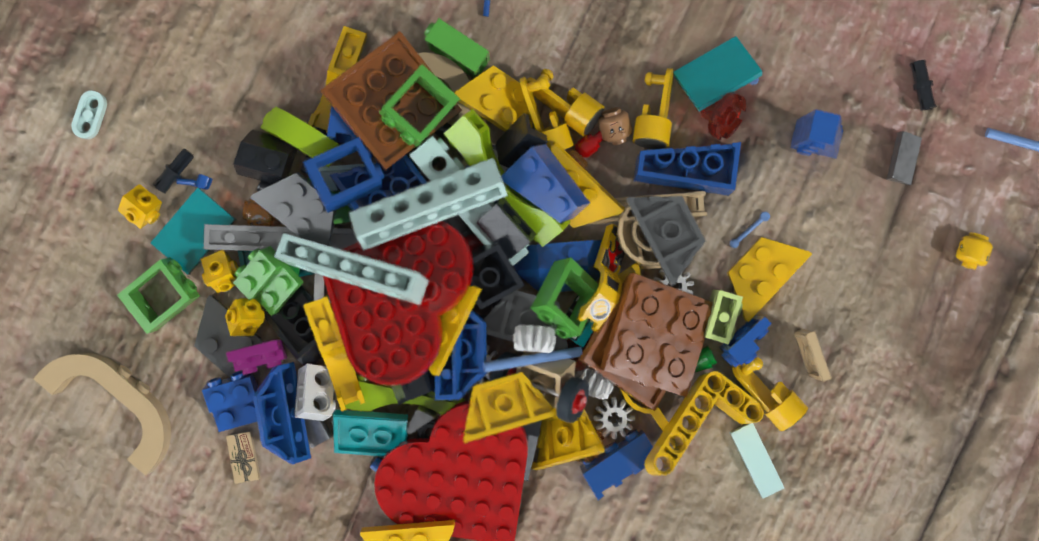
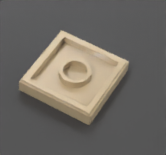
M806 329L795 331L794 335L809 377L820 381L832 379L815 331Z

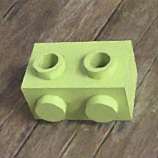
M712 290L709 301L713 302L704 333L705 338L725 344L730 343L735 334L736 319L742 310L743 304L741 302L743 297L722 290Z

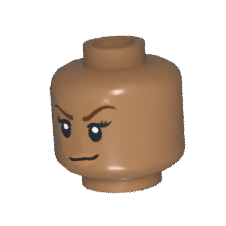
M620 107L605 110L598 120L603 140L612 142L613 145L627 142L626 138L633 132L628 112L621 110Z

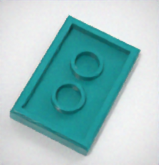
M737 36L673 72L675 79L699 112L761 77L763 73Z
M197 188L151 241V244L167 258L171 257L181 265L182 271L190 275L201 262V259L210 251L204 249L205 224L232 225L237 219L202 189Z
M335 409L333 413L334 453L385 456L388 451L390 452L399 446L400 443L408 440V433L406 431L408 428V414L341 411Z

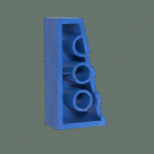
M741 142L726 145L713 144L703 147L690 146L679 149L667 148L640 151L636 158L633 181L729 196L736 188Z

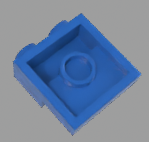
M755 315L735 332L729 344L723 343L719 347L723 351L721 354L722 358L735 368L739 364L743 365L745 363L747 365L757 357L756 352L760 349L754 340L762 339L769 332L767 328L771 325L770 321L765 316Z
M242 371L231 374L230 378L221 380V377H217L206 382L207 384L203 387L202 393L209 413H213L219 432L257 422L253 396L258 390V386L253 373L243 375Z

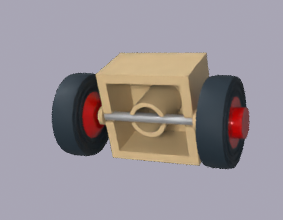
M526 351L522 356L531 355V354H537V353H543V352H529V351ZM505 352L497 360L519 356ZM563 359L491 371L489 381L522 372L530 380L534 388H537L544 395L543 397L553 408H556L558 418L565 422L574 423L577 421L586 406L589 384L586 380L575 377L574 360Z

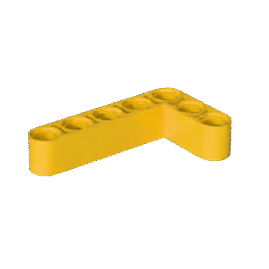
M717 371L700 375L646 457V471L653 476L670 474L714 405L740 424L759 422L764 415L762 405ZM709 378H710V379L712 380V382H713V388H712V389H711V388L709 387V385H708V379H709ZM728 393L732 396L731 403L727 400ZM696 398H698L701 402L700 409L696 407ZM747 407L751 411L750 418L746 414ZM683 418H686L688 421L687 429L683 427ZM671 437L676 443L674 450L669 445ZM658 458H660L663 463V467L661 470H659L656 466V461Z

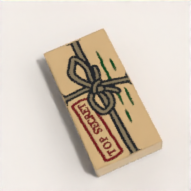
M252 431L227 435L226 439L235 484L259 480L261 477Z

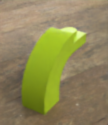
M278 107L272 108L265 115L263 124L260 127L265 132L297 148L310 158L340 146L320 131Z

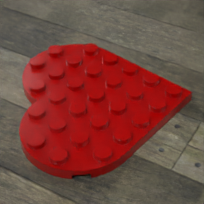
M442 221L365 250L360 242L341 249L345 252L422 275L428 280V284L420 305L323 276L346 355L351 365L360 375L375 383L389 386L402 385L424 374L433 364L440 350L442 342V322L440 316L453 309L468 290L473 272L470 248L464 237L455 228Z
M470 400L455 404L453 408L438 418L433 426L430 439L416 438L404 441L390 452L388 451L381 460L374 480L375 495L383 512L396 524L455 520L451 537L477 541H515L528 455V440L523 426L464 443L463 438Z

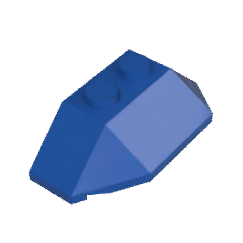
M602 240L550 243L543 247L540 244L529 245L526 247L529 253L514 265V268L518 275L538 292L554 261L570 257L597 281L601 276V272L594 268V264ZM565 282L560 292L573 291Z
M472 310L440 376H435V400H460L487 374L483 368V362H487L486 322Z
M294 362L273 367L253 396L262 446L290 464L311 459L305 419L295 418L297 374Z

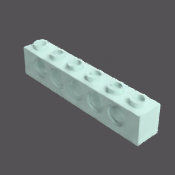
M433 136L409 155L430 181L448 176L455 171L466 169L457 157L452 160L446 153L449 148L441 138L436 141ZM438 157L444 158L447 162L446 168L442 171H436L433 168V161ZM493 201L481 205L474 210H468L459 214L484 246L494 243L476 222L495 205ZM529 244L509 259L512 265H515L529 253L526 249Z
M490 159L479 162L477 165L464 170L455 171L453 174L440 179H434L419 187L410 188L398 195L384 198L374 204L360 207L350 212L349 215L356 237L365 250L507 196L495 161Z
M284 233L274 256L287 265L418 305L421 303L428 284V280L419 273Z

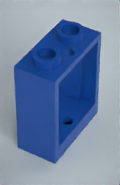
M359 137L304 162L305 170L327 214L382 189V179H384L382 170L379 165L374 166L370 159L372 154L363 145ZM358 151L371 179L332 196L319 168Z

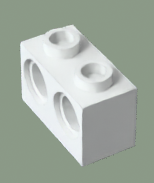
M306 364L298 369L295 418L324 421L334 413L336 407L335 400H333L334 386L326 366ZM315 376L321 380V386L316 383ZM313 400L319 403V410L314 407Z

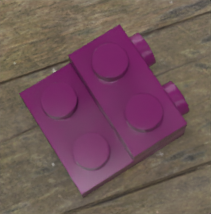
M273 340L226 352L228 362H233L235 372L242 370L243 375L257 372V366L267 364V369L282 365L281 360L287 359L282 340Z

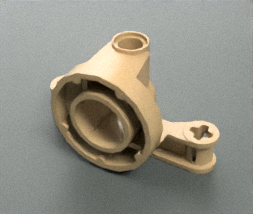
M706 191L636 196H683L693 217L707 216V212L704 209ZM629 197L615 198L625 208L621 214L589 223L604 224L618 222L617 236L620 246L627 256L638 262L641 269L661 268L651 247H646L643 244L644 241L639 234L640 226L625 200Z

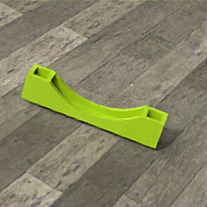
M474 109L463 115L444 133L450 145L458 149L470 167L477 165L479 162L494 159L500 176L505 173L494 154L489 127ZM503 182L507 196L504 197L505 200L537 234L533 240L542 247L564 231L570 223L569 220L561 223Z
M356 374L365 403L360 404V401L357 400L345 406L346 409L370 412L378 407L398 404L391 386L375 383L360 374ZM432 391L404 403L420 405L442 415L453 408L455 404L464 402L466 399L435 400V391Z

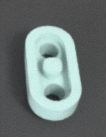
M87 91L81 96L71 125L72 131L76 136L83 139H92L98 134L107 108V100L101 93ZM97 100L98 106L93 108L92 103ZM89 123L90 129L85 131L84 126Z

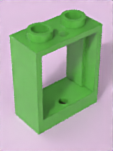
M439 18L436 23L431 22L424 33L428 49L452 60L464 73L472 78L480 75L490 61L487 49Z
M422 64L382 107L379 114L382 116V121L388 127H395L401 133V138L407 144H414L418 147L460 98ZM415 82L421 85L444 106L421 133L392 109Z
M169 257L160 259L117 294V296L146 334L159 330L200 297V294L196 291L197 287L194 282L187 279L183 274L181 265ZM162 271L182 298L158 316L138 289Z
M571 257L554 261L531 309L538 315L541 321L546 322L553 328L559 337L580 336L588 318L585 321L577 319L580 308L594 296L599 284ZM564 282L579 296L570 318L554 305Z

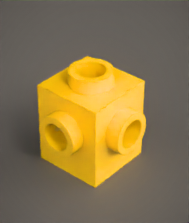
M138 184L123 195L118 211L129 222L141 229L148 223L153 224L159 218L162 202L156 195L150 193L141 184Z
M224 250L201 259L204 269L202 278L207 287L211 286L217 293L228 291L235 286L233 282L237 278L235 272L239 269V266Z
M247 298L235 299L225 314L230 336H253L263 323L265 317L260 303L256 299L248 300Z

